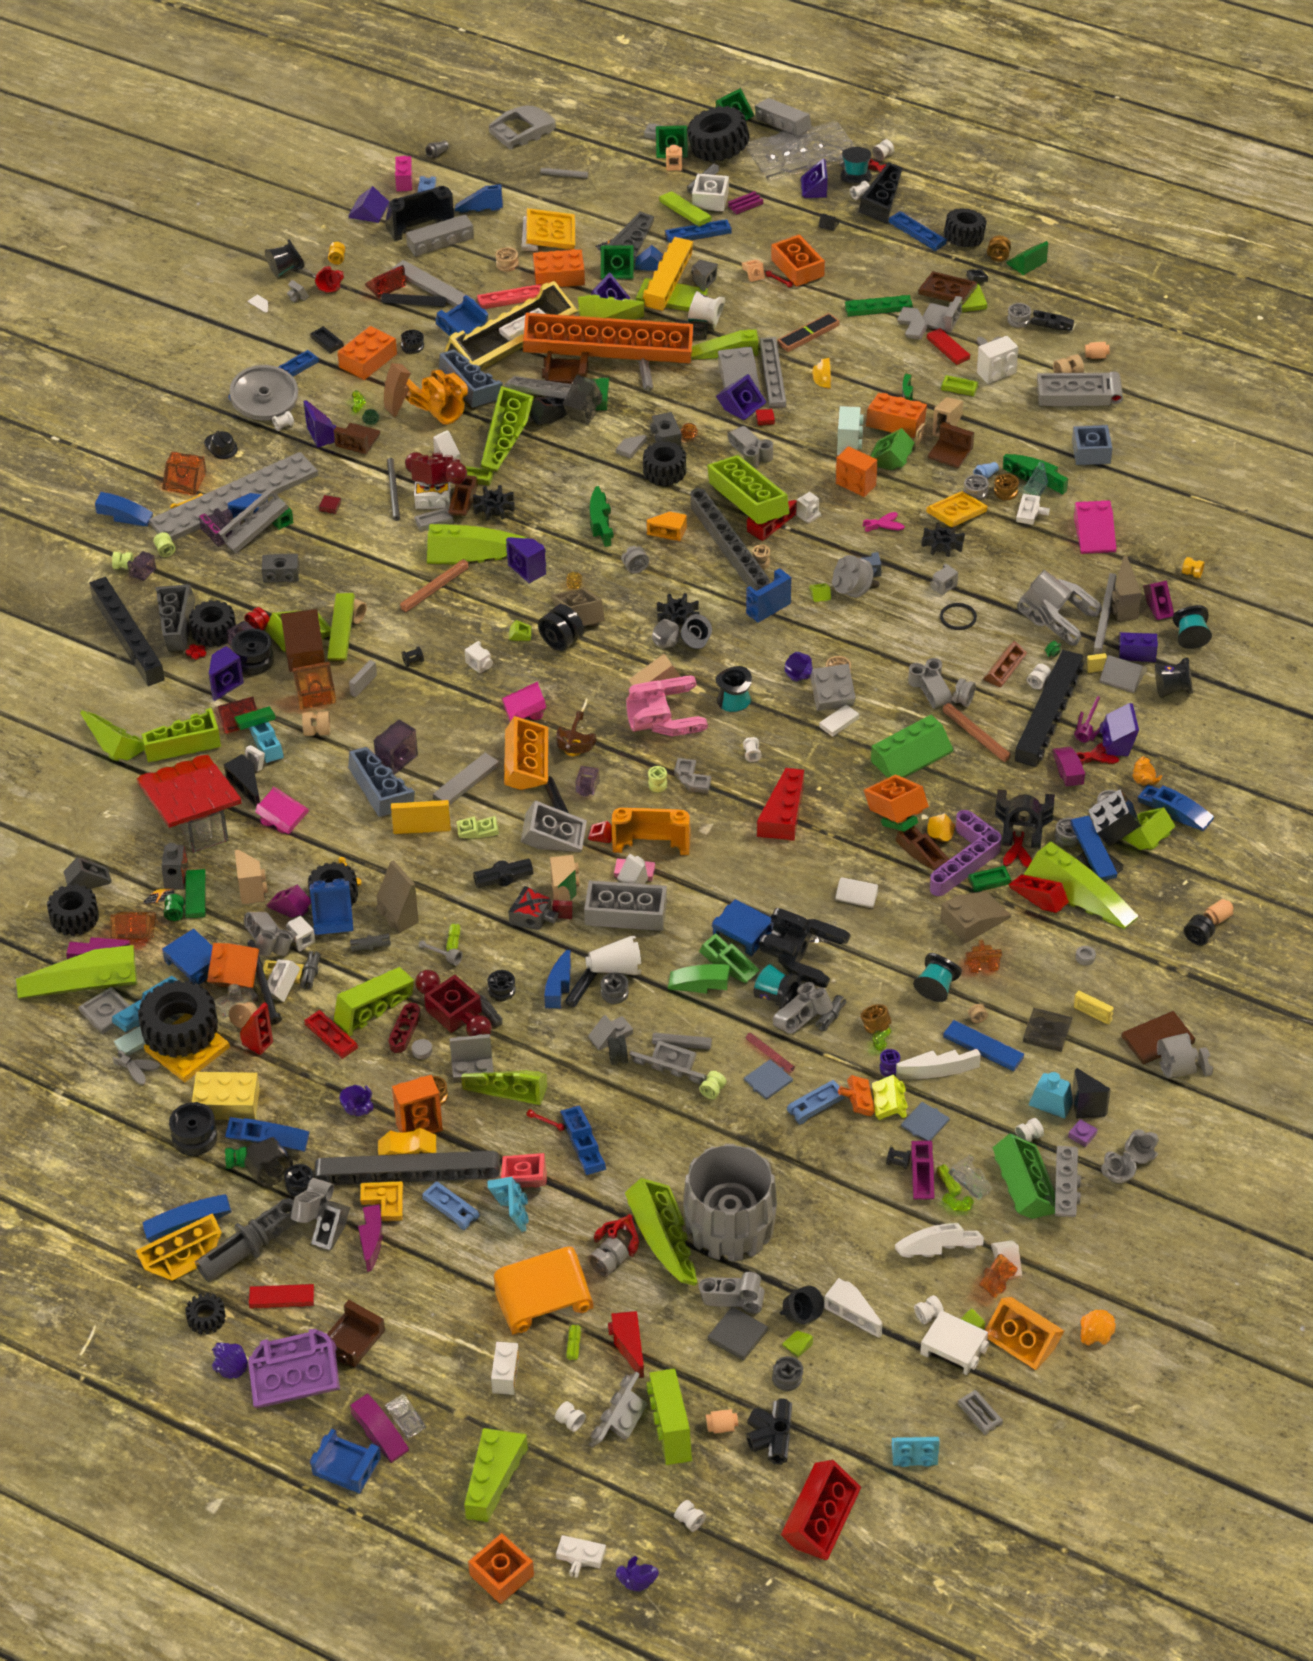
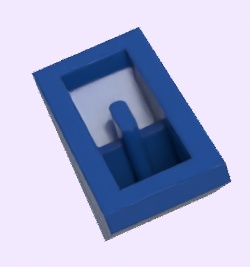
M651 245L636 257L635 270L657 271L663 254Z

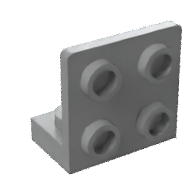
M956 296L954 301L950 302L949 307L930 303L923 315V319L928 326L927 328H941L944 332L951 333L962 312V297Z
M489 1034L449 1039L454 1083L462 1082L461 1076L465 1073L494 1072Z

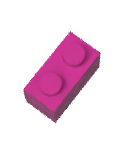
M411 156L395 157L396 191H412L413 171Z

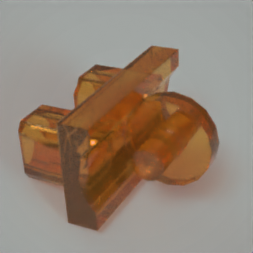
M978 940V946H972V952L965 953L964 964H968L970 973L980 972V963H987L988 971L999 970L1002 956L1001 949L992 950L991 945H984L983 940Z
M998 1254L991 1267H985L983 1271L985 1276L979 1286L986 1290L992 1298H997L999 1293L1003 1294L1007 1288V1280L1010 1276L1015 1275L1018 1268L1003 1254Z

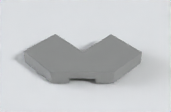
M903 307L897 321L899 324L909 325L905 333L906 338L921 340L928 327L917 308Z
M677 758L674 776L689 792L708 794L711 776L694 774L696 760Z

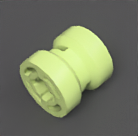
M162 532L154 537L153 541L160 556L169 557L173 555L175 545L168 533Z
M113 552V569L124 568L125 570H132L134 561L132 552H126L125 554Z
M662 766L650 768L648 771L649 789L657 793L664 791L667 788L666 769Z
M710 1071L706 1076V1081H703L700 1085L699 1090L706 1098L716 1099L720 1094V1089H723L726 1085L727 1080L721 1073Z

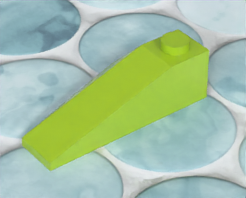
M757 329L740 330L693 345L691 360L718 358V351L743 347H751L753 355L758 356Z

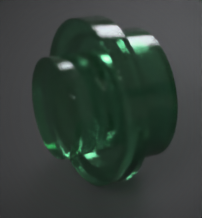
M368 409L364 412L362 420L366 424L373 425L379 421V414L374 409Z

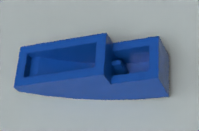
M100 492L95 502L96 513L113 516L115 522L148 526L149 519L153 516V512L145 507L110 493Z
M566 950L559 957L548 976L544 994L545 1008L561 1009L562 993H570V950Z

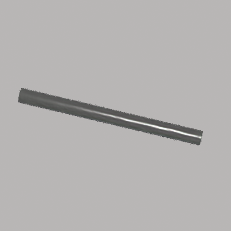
M388 458L387 467L393 520L399 521L400 511L394 459Z

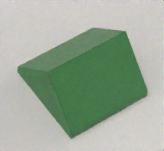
M741 88L716 100V108L717 106L734 107L743 113L746 120L755 116Z
M687 125L656 126V158H666V148H669L671 145L682 147V158H688Z
M1045 241L1009 259L1006 263L1022 275H1025L1047 262L1049 243Z
M633 245L601 246V279L608 273H611L615 279H634Z

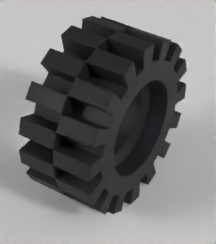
M202 1293L198 1294L199 1298L192 1297V1302L188 1301V1307L185 1308L187 1323L190 1328L192 1327V1331L196 1332L198 1330V1334H202L205 1331L207 1335L210 1334V1330L213 1333L217 1332L216 1327L221 1329L222 1323L226 1321L224 1303L221 1298H217L216 1294H212L210 1297L209 1293H205V1296H202ZM203 1310L214 1311L211 1316L206 1318L198 1316V1313Z

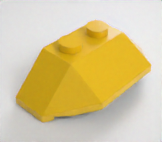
M212 1213L135 1251L144 1270L172 1281L197 1269L195 1261L217 1246L222 1232Z

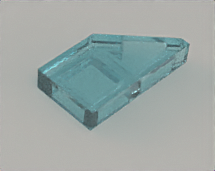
M1038 463L1023 489L1034 496H1041L1048 484L1044 463Z

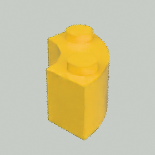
M422 1128L406 1133L390 1130L378 1140V1155L436 1153V1135Z

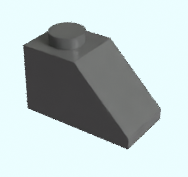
M701 259L696 264H693L691 274H693L692 281L702 291H705L717 279L718 264Z
M76 857L63 871L67 884L85 885L87 889L108 885L112 882L107 867L80 857Z
M334 1201L322 1203L311 1244L332 1250L345 1228L350 1207Z

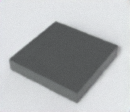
M732 1306L708 1335V1341L744 1361L766 1334L768 1326Z

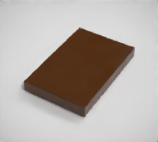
M932 271L918 289V294L948 302H953L955 297L959 296L962 297V305H964L977 288V282Z
M1174 1011L1124 1031L1121 1036L1143 1065L1162 1057V1054L1158 1055L1157 1042L1160 1039L1188 1033L1191 1044L1195 1043V1037Z

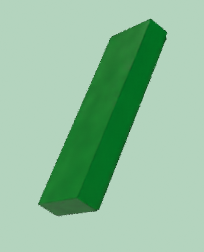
M205 869L186 870V918L206 917Z

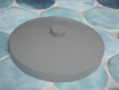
M257 365L242 370L234 377L230 385V399L234 408L242 415L255 420H272V417L281 416L286 411L290 412L295 407L298 400V386L295 379L287 371L276 366Z

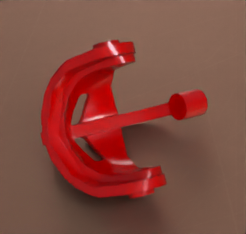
M628 1214L618 1220L604 1223L595 1232L594 1242L599 1243L607 1232L609 1237L614 1239L617 1237L618 1229L626 1230L632 1236L627 1251L629 1256L634 1257L639 1248V1239L632 1220L633 1215Z

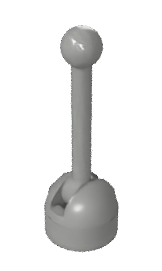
M423 940L418 944L420 948H427L445 955L447 962L455 966L460 964L463 957L462 951L457 949H450L446 952L426 944Z

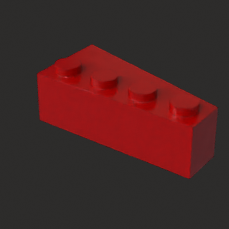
M785 768L757 820V837L795 841L804 788V769Z

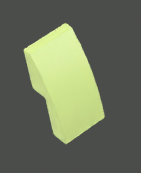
M475 816L456 821L459 838L474 839L499 835L495 816L479 821L476 820Z

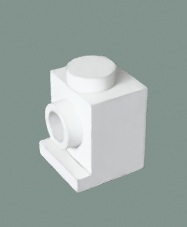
M811 492L798 498L796 515L808 524L821 516L819 512V498Z
M477 641L465 649V662L479 674L493 665L489 651L481 647V642Z
M301 916L287 923L286 928L293 934L292 942L296 943L299 952L315 943L314 929Z

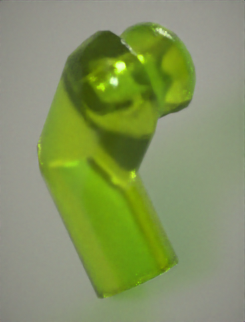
M355 390L351 394L355 403L351 410L354 413H358L365 405L366 400L363 394H360V391Z
M890 1027L883 1032L879 1030L872 1036L873 1046L876 1050L883 1051L887 1047L885 1038L892 1033Z
M948 1192L942 1197V1201L954 1211H969L973 1208L974 1200L970 1196L964 1197L963 1200H957Z

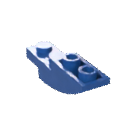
M1147 785L1137 797L1139 803L1155 809L1164 807L1167 813L1171 815L1172 820L1204 831L1214 820V816L1198 803L1164 785L1160 789Z
M230 1117L225 1137L305 1152L310 1132L270 1122Z

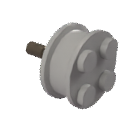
M847 555L838 560L833 573L832 585L837 592L858 598L863 596L870 586L879 587V581L873 580V568L869 561L859 559L853 555Z

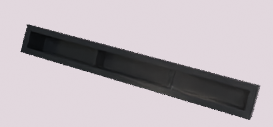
M107 577L89 582L92 599L147 686L164 681L161 662Z
M1062 649L1016 746L1015 762L1036 767L1039 760H1043L1044 749L1049 747L1050 736H1054L1057 727L1056 723H1060L1062 718V710L1065 711L1067 708V699L1072 697L1073 687L1077 686L1080 678L1079 674H1082L1084 671L1085 663H1083L1082 654Z

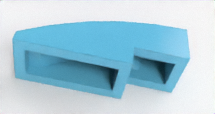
M269 722L249 728L258 750L265 753L264 760L266 763L284 758L281 744L276 738L275 731Z

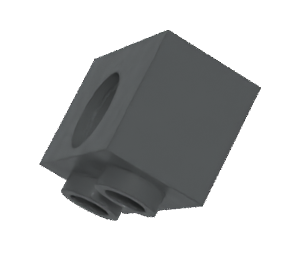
M672 412L653 415L650 430L651 433L655 434V442L669 441L682 446L681 432Z
M298 554L262 555L261 570L263 582L299 581L300 565Z

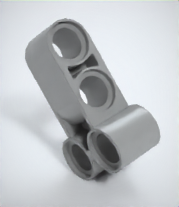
M745 426L728 432L727 437L730 444L754 468L759 466L760 461L770 462L773 460V442L771 440L758 439Z
M938 658L928 659L926 665L921 663L911 664L908 674L910 686L920 687L933 708L952 703V694L941 677L942 661Z
M247 912L245 914L244 926L255 939V945L259 949L260 955L269 956L271 952L281 956L288 954L294 937L291 932L280 930L267 912Z
M812 982L800 985L797 989L799 995L774 1015L773 1025L784 1032L792 1034L816 1014L823 1015L830 1012L833 1004L825 988L816 989Z
M312 1178L307 1190L295 1197L291 1219L302 1223L310 1222L313 1219L318 1220L322 1203L329 1202L333 1195L334 1184Z
M746 1272L742 1275V1278L708 1277L702 1279L699 1283V1291L704 1304L708 1306L743 1307L746 1312L752 1314L761 1312L765 1290L760 1286L761 1277L754 1272Z

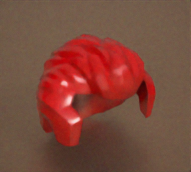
M330 266L323 267L316 274L315 284L317 288L326 293L338 291L341 288L340 283L344 279L343 272L331 270Z

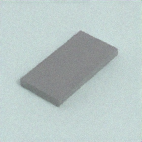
M513 376L505 383L504 387L523 393L571 399L578 392L579 386Z

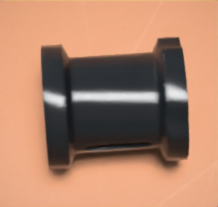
M419 646L414 650L401 652L406 667L419 661L424 662V656Z
M890 1147L886 1165L903 1166L907 1170L911 1151L903 1152Z

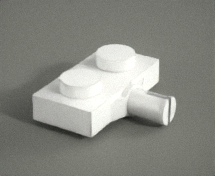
M1023 494L1016 522L1034 525L1035 517L1038 514L1049 516L1050 508L1040 507V496Z
M562 1535L556 1552V1559L571 1563L572 1567L569 1575L571 1577L574 1575V1578H576L581 1567H601L606 1552V1545Z

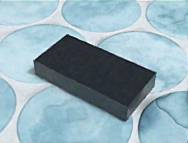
M324 326L310 333V337L330 354L344 347L343 341Z

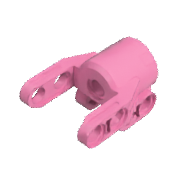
M683 676L631 686L629 688V697L626 699L627 716L631 730L636 732L651 729L652 732L672 737L706 730L708 728L707 720L700 716L671 720L670 708L665 697L666 695L689 692L697 685L695 677Z

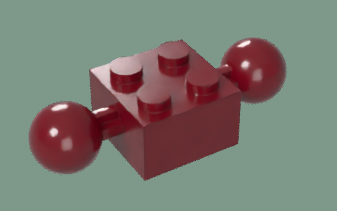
M413 452L405 459V467L412 473V480L430 485L447 482L460 484L467 477L465 465L460 463V459L453 458L452 455L432 453V456L428 457V455Z
M426 969L418 973L415 979V986L420 993L425 994L426 1011L450 1033L466 1024L468 1036L491 1034V1022L485 1016L479 1015L482 1013L481 997L457 975H453L441 983L439 975L433 970Z

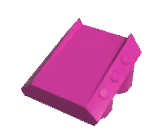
M538 681L502 698L510 722L514 716L522 719L530 717L533 720H538L543 717V712L546 710L545 699L543 698Z
M272 787V790L259 804L257 803L255 813L260 815L263 825H275L278 832L287 833L288 835L309 812L308 808L276 787Z

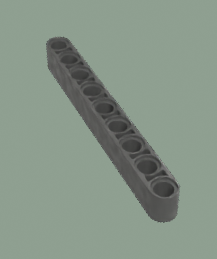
M701 488L693 489L690 493L691 509L747 587L750 586L755 591H758L770 584L766 573L706 491Z
M495 1151L319 1158L315 1161L314 1178L333 1183L334 1185L492 1179L500 1175V1155Z

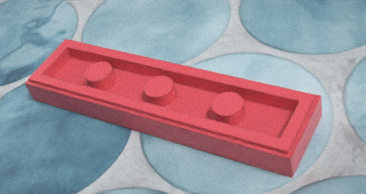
M541 284L477 295V301L482 309L523 303L530 298L534 299L539 294Z

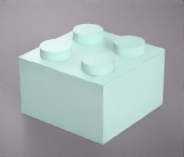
M840 406L837 455H840L848 446L856 450L862 449V439L859 438H863V426L860 425H863L864 414H860L861 407Z

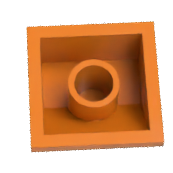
M213 943L207 982L219 987L253 988L259 949L230 943Z

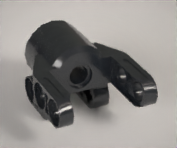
M998 789L995 816L1004 823L1002 845L1012 846L1013 825L1033 827L1031 848L1041 849L1042 827L1053 821L1055 794H1045V804H1040L1039 800L1027 794L1018 795L1012 798L1011 801H1006L1007 790ZM1026 811L1029 815L1021 816L1020 812Z
M775 908L773 914H771V922H773L772 933L760 937V951L778 958V962L789 974H796L805 982H812L816 986L827 988L830 978L823 971L799 962L805 955L812 935L840 945L848 943L851 937L850 933L817 919H806L787 910Z

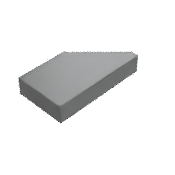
M642 435L624 439L616 448V453L631 459L647 441V436Z

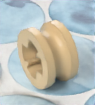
M983 1004L973 1005L968 1010V1015L973 1023H981L988 1017Z

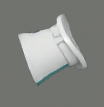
M696 291L689 309L688 321L708 322L715 329L726 301L725 298L711 299Z

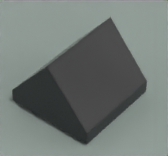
M823 213L820 215V228L834 231L839 225V220L836 217Z

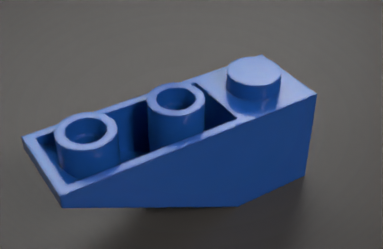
M502 185L484 186L455 204V211L466 213L468 210H475L476 212L484 211V209L500 210V208H503Z

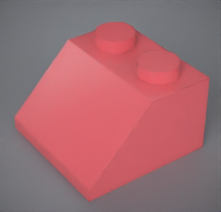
M544 1153L503 1156L501 1178L513 1177L516 1183L520 1184L521 1188L546 1186L547 1170Z

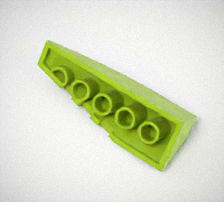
M501 386L495 402L480 467L495 472L498 471L527 424L534 396Z
M429 524L427 564L455 565L463 559L467 562L477 561L478 563L495 558V561L502 560V558L507 557L506 539L508 537H526L485 527Z
M1051 841L1037 852L1024 875L1061 882L1069 901L1068 905L1073 907L1077 905L1086 909V913L1100 915L1103 920L1123 929H1126L1138 919V915L1109 885L1084 864Z
M134 945L91 950L16 978L18 999L138 985Z
M640 1178L625 1192L628 1200L627 1203L633 1212L636 1224L656 1257L667 1270L681 1283L696 1286L698 1282L694 1264L689 1260L691 1250L685 1243L688 1237L687 1233L682 1230L684 1219L670 1186Z

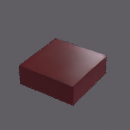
M324 495L319 505V511L336 514L341 504V498Z
M553 900L552 909L558 912V918L573 919L572 901Z

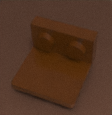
M942 422L939 440L928 454V458L960 468L973 449L974 432Z
M349 423L346 429L337 426L334 429L336 447L362 454H367L380 436V430L354 423Z

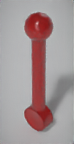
M766 271V277H772L786 284L789 288L793 286L791 281H786L772 274V271Z
M529 1109L526 1112V1115L528 1117H535L541 1121L557 1127L559 1131H563L565 1129V1125L563 1123L558 1124L554 1121H551L545 1117L536 1114L531 1109Z

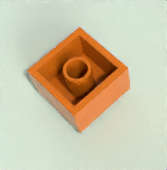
M848 446L836 457V484L865 497L876 486L877 459Z
M502 1533L468 1561L470 1576L500 1604L534 1576L533 1561Z

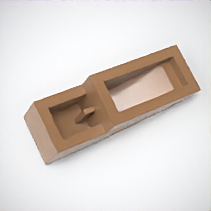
M391 363L384 387V407L393 417L397 416L409 391L406 383L411 374L402 364Z

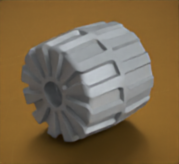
M725 1144L704 1150L703 1154L698 1158H694L690 1163L689 1173L685 1177L683 1208L687 1235L693 1233V1245L699 1251L705 1247L709 1250L708 1256L720 1260L722 1255H727L729 1261L743 1260V1253L747 1252L750 1257L756 1255L763 1249V1244H767L771 1240L777 1208L775 1176L771 1172L770 1163L766 1158H762L757 1154L756 1150L735 1144Z

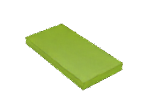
M644 279L636 296V301H643L645 304L643 293L645 289H648L649 281L653 279ZM677 283L665 308L689 312L696 291L707 296L708 289L702 291L699 287Z

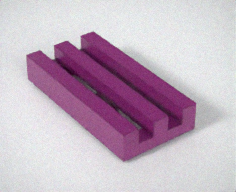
M754 191L728 201V207L737 215L762 205L763 199L756 195L757 193Z

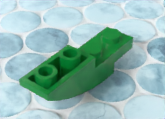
M1004 455V470L1030 484L1036 480L1062 495L1067 492L1068 478L1058 473L1057 466L1024 455Z
M596 486L590 499V527L593 537L600 536L604 547L611 546V538H614L613 530L609 528L611 508L609 503L606 504L605 493L601 492L599 486Z

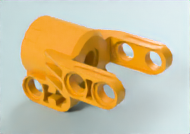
M440 369L433 370L431 377L423 378L422 389H419L408 379L406 385L409 387V391L405 399L410 404L430 412L442 424L454 423L463 414L465 408L463 397L467 396L468 387L455 373L445 374Z

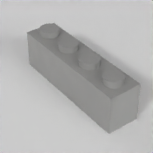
M770 98L755 105V115L759 121L797 136L811 129L810 114Z
M466 215L406 232L407 246L414 256L474 238L473 224Z

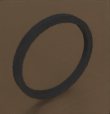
M952 603L941 610L940 619L950 629L965 630L975 624L977 614L967 604ZM951 607H964L973 613L974 619L968 625L953 626L944 620L943 614Z

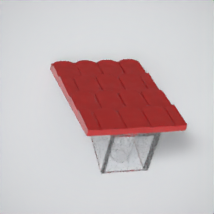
M200 755L191 761H182L173 767H164L155 773H145L136 778L138 785L169 828L177 825L180 826L192 853L229 841L224 809L242 804V800L209 755Z

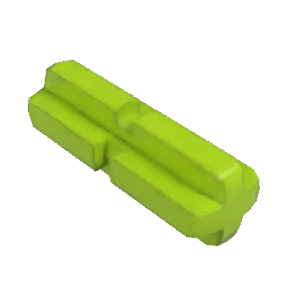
M452 923L450 925L446 946L447 952L450 949L458 948L461 930L459 924Z
M942 1164L938 1166L936 1173L942 1182L946 1183L945 1186L950 1194L954 1197L960 1195L962 1188L957 1180L952 1177L953 1174L947 1165Z
M571 1325L569 1327L568 1360H577L579 1356L581 1327L579 1325Z

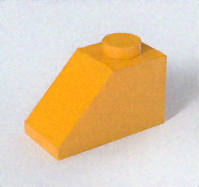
M667 512L647 520V535L680 542L687 529V515Z

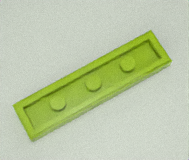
M672 191L659 196V202L699 227L712 221L711 215Z
M336 593L327 657L329 661H347L355 600L354 593Z

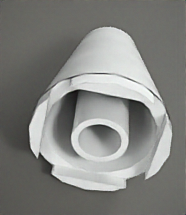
M629 936L589 952L588 957H585L587 969L590 968L591 972L640 975L641 969L638 970L637 965L641 964L638 942H633L636 937Z

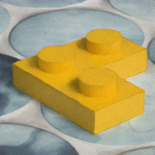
M403 1181L361 1183V1205L381 1204L382 1221H403Z

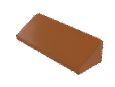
M1013 641L1006 647L983 680L1002 687L1026 656L1027 652L1017 642Z

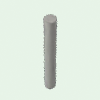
M541 168L540 174L588 178V172L551 168Z

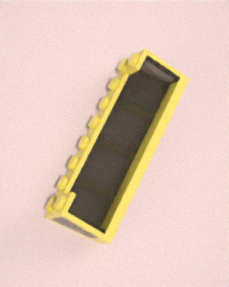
M555 281L549 284L545 283L540 287V292L534 299L530 298L523 305L513 307L510 312L502 313L497 319L489 320L484 326L476 327L468 335L464 331L453 333L449 337L444 352L455 349L470 360L469 363L481 367L480 370L482 371L523 348L524 334L508 341L499 333V328L537 308L546 314L576 316L578 311Z

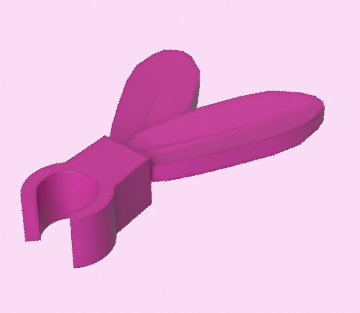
M890 512L878 521L877 519H866L863 521V527H865L866 532L878 529V527L891 530H903L905 528L903 524L893 522L898 516L896 512Z

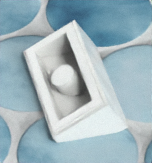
M840 878L835 901L873 908L878 895V885Z
M277 960L267 981L272 999L285 1001L300 970L294 962Z

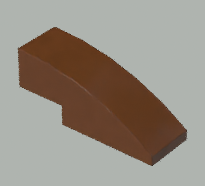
M467 475L464 482L455 484L448 511L450 515L466 516L473 503V495L476 494L478 487L477 476Z
M915 826L906 831L897 832L895 841L910 856L924 866L935 871L950 860L927 833L921 834Z

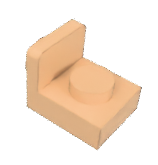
M755 259L742 263V269L748 273V280L750 282L765 279L763 263Z

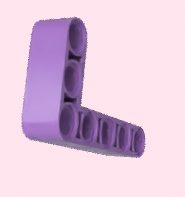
M961 810L957 813L956 832L972 844L932 872L930 876V892L935 896L945 895L965 880L968 874L977 871L1001 851V834L968 810Z

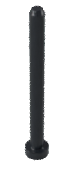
M248 940L247 946L256 948L255 942ZM258 954L256 975L265 1003L268 1004L270 1024L273 1025L281 1022L282 1018L281 1014L276 1012Z

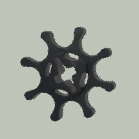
M498 485L496 491H489L484 486L482 496L473 495V503L475 504L474 514L485 512V520L487 521L494 514L495 516L499 515L502 520L505 519V510L515 511V503L510 502L514 501V493L511 491L503 494L502 485Z
M936 523L935 530L924 528L921 546H931V555H934L935 552L944 551L946 557H950L952 549L962 552L965 533L956 534L955 527L942 528L940 523Z
M686 593L683 594L682 598H678V600L673 599L672 595L668 594L666 604L657 602V612H662L657 614V621L660 622L663 619H668L676 624L684 625L690 615L700 614L699 611H695L699 610V601L687 602Z

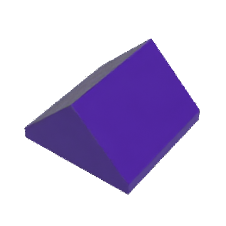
M826 159L820 160L801 176L802 196L804 198H827Z
M372 186L358 197L348 217L379 223L389 205V201Z
M608 273L591 291V295H599L600 298L630 299L611 273Z

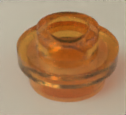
M686 423L681 428V435L685 438L691 439L698 434V429L693 423Z

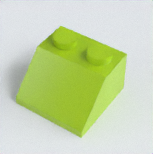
M1164 807L1144 811L1137 814L1141 826L1122 839L1139 850H1152L1159 845L1158 842L1161 839L1168 837L1171 834L1170 831L1176 826Z

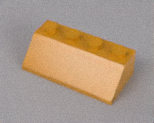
M514 716L505 729L504 785L519 790L545 785L548 782V727Z

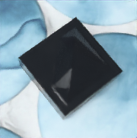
M982 269L967 270L966 276L971 281L988 282V276Z

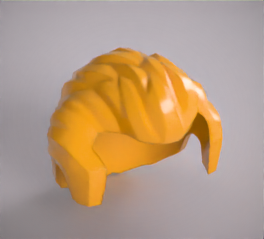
M1145 756L1140 757L1135 762L1132 777L1137 784L1142 786L1156 785L1161 780L1162 775L1156 778L1155 769L1149 763L1150 760Z
M1094 1310L1083 1316L1080 1321L1081 1342L1087 1346L1095 1342H1100L1103 1345L1110 1342V1337L1115 1333L1116 1328L1114 1316L1105 1310Z

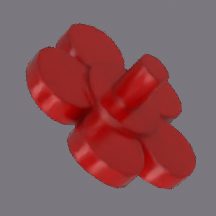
M191 644L189 649L185 651V654L191 656L192 659H199V657L206 656V651L203 645Z

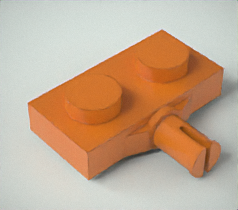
M851 1075L847 1079L849 1088L840 1086L838 1094L850 1099L854 1112L871 1117L875 1113L869 1081Z

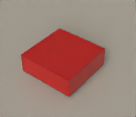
M773 408L756 410L758 426L775 424Z

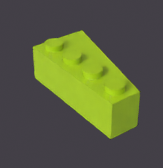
M212 707L206 709V713L198 715V713L190 715L188 720L181 722L179 719L174 721L169 727L161 726L141 734L147 762L221 747L219 729Z
M398 967L337 994L333 1022L349 1037L352 1036L353 1030L358 1027L360 1029L368 1025V1020L374 1016L379 1018L389 1006L394 1008L412 996L415 980L401 967Z
M674 1368L649 1372L650 1382H646L647 1394L652 1395V1397H649L651 1410H655L653 1412L654 1424L658 1425L657 1436L658 1440H661L665 1464L672 1465L691 1462L690 1427L676 1370Z
M483 1428L464 1504L466 1519L483 1522L489 1521L501 1499L504 1489L510 1483L512 1474L517 1470L522 1456L528 1450L527 1434Z

